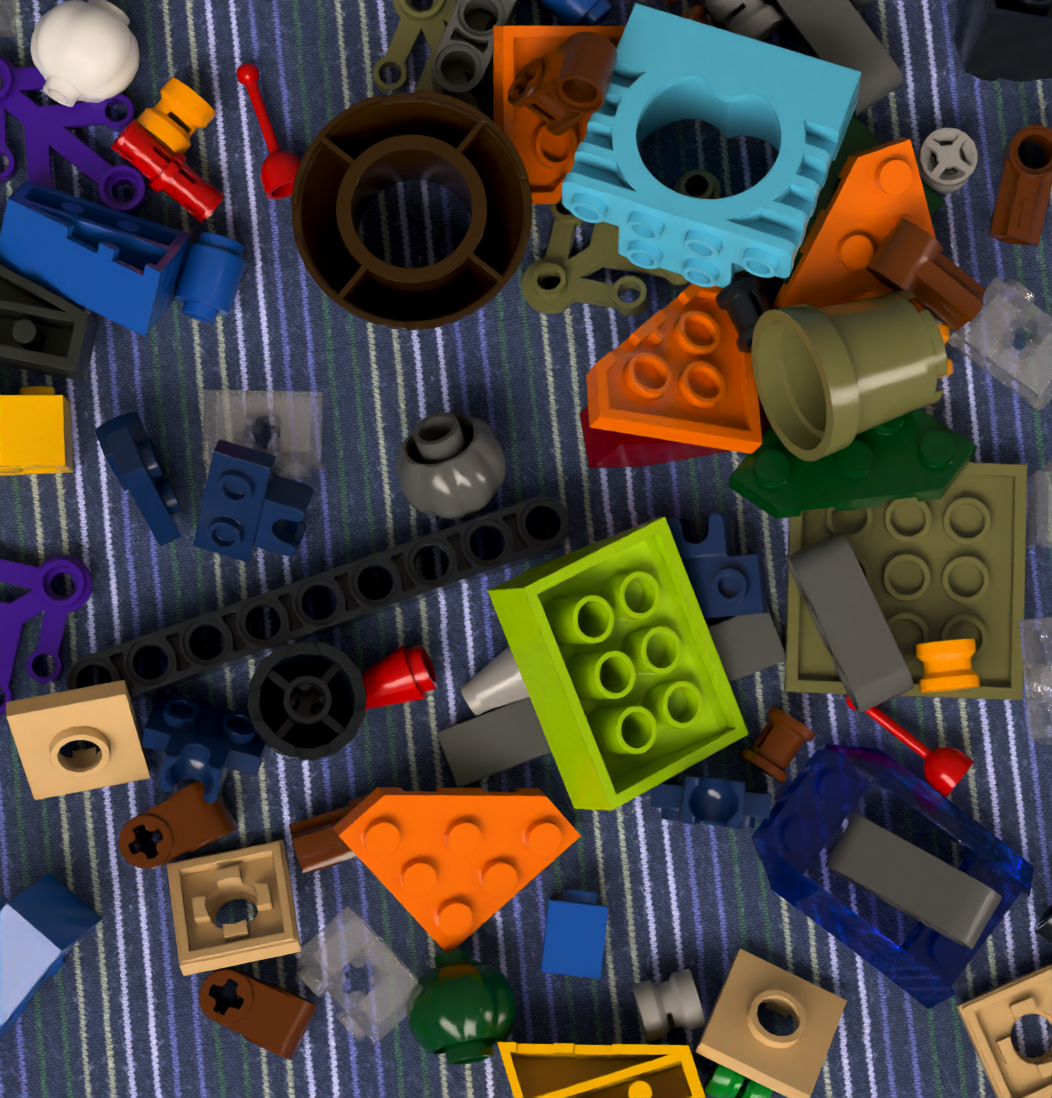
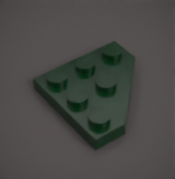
M916 409L857 434L852 443L842 450L819 460L809 462L791 453L778 438L772 426H770L762 436V444L752 454H747L730 475L728 487L776 519L797 517L801 515V511L835 507V512L883 506L884 501L917 497L918 502L942 499L975 455L977 446L923 410Z

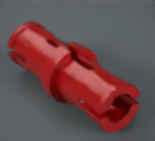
M135 119L122 130L110 147L139 169L150 180L148 185L157 193L161 190L183 206L199 223L206 220L224 198L222 192L214 188L209 182L207 183L185 163L186 156L179 150L173 153L155 139Z

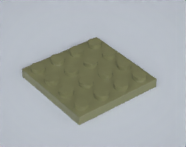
M970 462L942 499L918 502L917 497L884 501L883 506L838 512H835V507L801 511L800 516L788 518L787 556L839 532H842L846 537L913 680L914 689L898 697L1023 700L1027 464ZM787 564L784 692L847 695ZM975 639L976 652L971 657L972 670L979 674L980 687L920 693L919 680L924 675L923 662L916 657L915 645L947 640Z

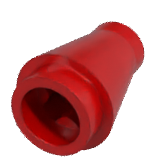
M404 644L361 673L362 682L367 694L366 711L373 708L427 699V692L438 688V679L433 664L421 644L410 649Z

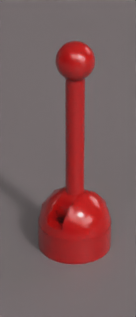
M243 63L238 67L236 76L238 81L247 88L270 154L264 160L260 173L265 195L268 199H281L292 196L294 180L301 160L297 155L289 151L280 150L257 84L259 70L252 63Z
M846 695L845 701L847 706L851 710L857 711L848 695ZM876 706L864 711L925 760L924 774L928 784L945 799L975 762L957 748L940 747L931 750Z

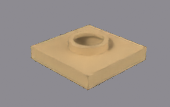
M125 680L6 702V717L34 800L151 778L150 763L146 749L142 747L143 739ZM74 740L90 741L101 749V751L97 752L95 746L87 750H72L73 758L65 757L59 753L62 746Z
M283 840L167 863L178 959L183 976L302 952L287 852ZM245 899L251 901L258 910L256 917L249 924L245 919L235 924H222L223 929L216 925V915L219 909L231 900Z
M739 949L732 961L695 1052L788 1098H810L847 1000L743 949ZM766 1003L765 1008L775 1010L785 1018L790 1013L795 1020V1031L788 1036H777L765 1030L757 1016L759 1004Z
M1052 963L955 1005L996 1098H1052V1045L1042 1056L1030 1058L1018 1053L1011 1041L1012 1027L1016 1020L1023 1015H1041L1052 1026Z

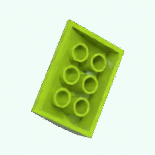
M665 516L655 518L538 565L488 590L574 809L612 811L749 734Z

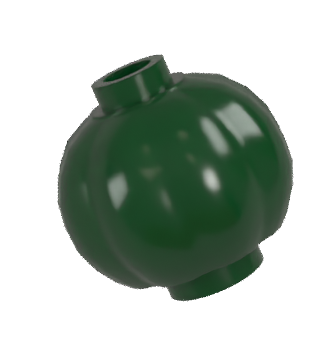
M468 950L453 951L435 956L436 967L415 982L408 996L406 1007L411 1033L422 1048L430 1054H445L448 1066L470 1064L493 1058L495 1056L493 1044L503 1042L508 1038L516 1019V1000L510 982L494 966L471 961Z

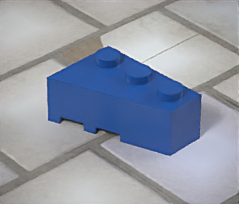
M25 181L7 201L0 233V265L146 337L175 300L173 297L186 260L192 234Z
M51 873L45 875L10 901L4 895L0 897V1038L29 1006V1000L49 975L54 976L66 961L63 958L74 944L88 932L91 933L103 919Z

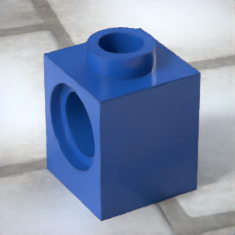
M562 889L561 900L548 899L541 972L601 979L608 906L596 904L597 893Z

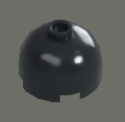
M298 642L278 647L260 662L249 683L247 711L254 732L270 750L290 760L313 762L337 754L354 739L365 718L367 694L362 682L361 671L346 653L325 642ZM298 700V701H299L298 708H297V710H294L295 705H296V701ZM313 705L316 708L315 714L310 713Z

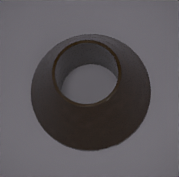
M417 90V93H399L383 97L379 94L360 101L338 114L317 134L308 147L296 173L291 197L292 226L295 242L300 257L314 282L334 303L348 313L369 323L391 329L426 330L442 327L464 319L483 308L502 291L515 274L526 251L532 226V196L528 175L523 161L509 137L493 120L474 106L457 98L431 91ZM408 180L430 181L449 189L463 202L471 217L467 234L456 250L440 262L421 268H401L385 263L369 252L359 239L360 223L371 201L386 188Z

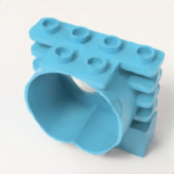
M635 3L616 48L618 53L604 105L598 111L591 114L587 123V133L575 152V161L572 169L566 174L562 183L563 206L571 211L574 216L585 222L600 223L603 221L618 226V253L627 257L636 266L644 269L662 268L683 275L686 280L697 286L713 287L715 285L725 288L732 284L734 273L743 270L763 278L773 276L788 278L793 269L797 251L804 240L810 217L813 216L817 206L818 196L827 180L831 162L836 160L855 110L862 72ZM696 119L712 124L727 139L737 136H751L762 139L771 144L779 154L767 175L750 189L726 198L700 199L682 195L660 183L644 165L637 146L647 136L664 126L679 120Z

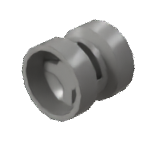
M709 0L704 6L714 23L723 24L729 32L762 42L784 22V18L774 5L766 4L763 0Z
M689 968L672 973L668 981L659 984L647 980L632 985L648 1042L665 1038L669 1030L673 1028L683 1027L689 1031L706 1026L696 986Z

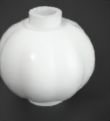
M82 0L65 1L44 14L34 29L30 46L33 63L46 80L43 87L44 92L56 102L68 107H73L77 100L99 103L123 92L137 73L140 61L137 39L128 28L130 24L128 16L106 0H88L87 3Z

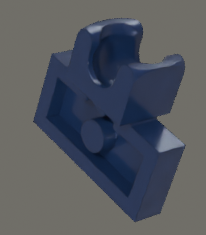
M126 413L99 426L95 433L103 454L123 491L129 489L159 546L180 538L181 534L173 514L182 511V507L169 479L167 478L160 482L156 480V478L165 473V470L152 439H149L138 413Z
M219 439L212 455L193 546L248 563L256 547L284 556H293L298 551L306 531V524L302 520L315 491L308 484L275 475L273 481H271L276 456Z
M713 513L710 515L708 521L709 532L706 539L701 543H697L693 539L690 523L686 519L675 517L667 519L669 529L704 619L768 613L763 554L735 556L733 520L729 513Z
M159 692L144 728L142 747L165 752L159 786L162 791L172 792L177 783L182 779H195L204 785L203 800L207 803H214L218 800L228 768L257 775L267 749L264 742L254 732L248 713L232 711L196 702L186 697H177Z
M683 775V784L662 782L651 788L648 805L661 808L660 819L679 821L684 824H708L741 829V827L755 828V817L770 818L772 794L762 791L745 790V781Z

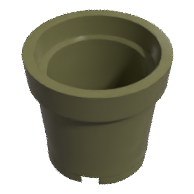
M897 290L877 297L822 308H815L808 304H798L768 310L760 316L752 337L754 379L765 414L776 435L791 453L804 461L819 460L849 446L857 434L913 410L935 404L941 399L944 390L936 391L937 377L947 374V355L943 338L928 308L917 311L908 301V299L916 297L914 294L907 290Z

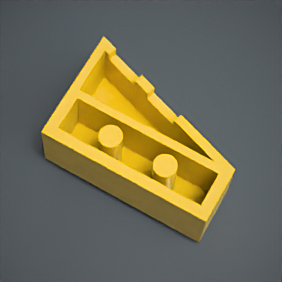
M46 386L19 389L20 395H0V476L73 473L71 403L63 395H55V388Z
M497 1042L514 1098H706L689 1045H577L574 1043L518 1044L516 1042Z

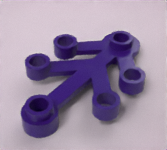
M0 55V78H2V86L0 88V155L8 157L9 160L7 169L0 173V184L12 180L18 170L17 160L7 148V111L24 125L29 182L57 190L53 186L51 147L99 186V195L106 207L127 214L139 211L145 204L148 196L147 185L142 175L135 168L128 165L112 167L67 130V128L105 125L112 131L122 132L133 119L136 120V110L131 100L123 94H118L99 103L80 102L75 103L73 107L62 104L38 106L22 92L43 90L46 80L36 66L15 68L10 60ZM115 104H123L128 107L127 116L118 122L108 119L109 109ZM122 184H131L135 187L133 198L127 202H120L115 199V190Z
M53 556L47 559L40 567L0 559L1 582L31 589V591L12 603L0 601V688L5 693V702L0 707V716L6 714V702L15 701L14 691L10 687L24 624L44 612L38 649L34 650L27 659V672L33 680L42 684L56 682L64 672V661L60 651L69 613L81 609L88 602L93 590V579L89 569L82 561L73 556ZM63 574L71 575L74 580L73 590L68 595H58L54 590L56 578ZM43 655H50L55 661V670L47 677L39 676L35 669L36 661Z

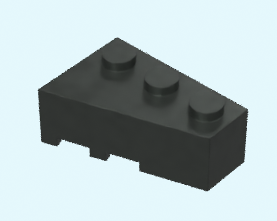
M0 265V365L86 382L98 328L97 323L85 311Z

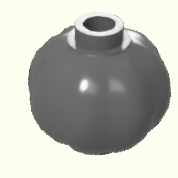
M435 413L422 419L403 441L396 456V474L403 494L412 507L424 514L447 519L467 518L478 513L491 501L493 495L499 490L504 482L507 471L505 453L492 427L476 417L459 415L457 413Z

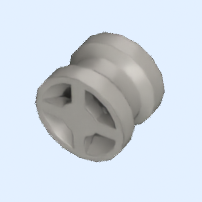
M942 128L933 131L924 140L915 157L920 178L936 194H949L958 191L968 181L977 165L978 151L974 141L965 132L956 128ZM931 153L936 156V161L938 163L937 165L935 163V157L931 155ZM952 168H954V169H955L956 171H958V172H955L954 170H950V171H944V170H945V169H952Z

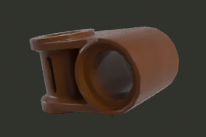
M579 32L571 35L568 40L541 58H536L523 67L509 89L508 101L517 108L525 106L546 122V129L553 135L559 136L564 134L576 122L598 111L604 105L617 60V50L607 38L599 34Z
M197 781L163 800V803L127 822L120 832L119 848L121 855L131 865L137 868L154 869L188 852H195L235 831L238 827L221 794L216 802H205L203 800L205 787L200 781ZM143 826L149 832L160 831L162 833L163 840L156 844V850L159 854L154 858H151L146 852H134L132 845L140 840L137 830Z
M233 968L219 969L212 973L201 985L199 993L200 1007L207 1017L243 1035L245 1039L288 1060L293 1059L318 1007L313 1002L273 983L267 984ZM231 979L239 984L236 994L244 998L241 1007L231 1004L226 1012H223L216 1008L218 997L211 993L213 985L223 987Z

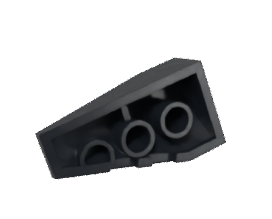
M958 0L954 43L965 73H970L985 81H995L1000 78L1023 82L1052 78V0Z

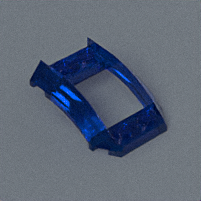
M821 743L772 808L770 818H765L751 836L758 858L765 867L771 885L770 889L825 929L927 1009L958 993L952 988V985L1021 893L1030 897L1034 866L966 812L876 747L865 748L844 744ZM872 782L890 793L965 850L969 855L958 870L982 882L1002 896L999 905L972 950L954 942L921 922L917 923L899 947L804 875L805 871Z

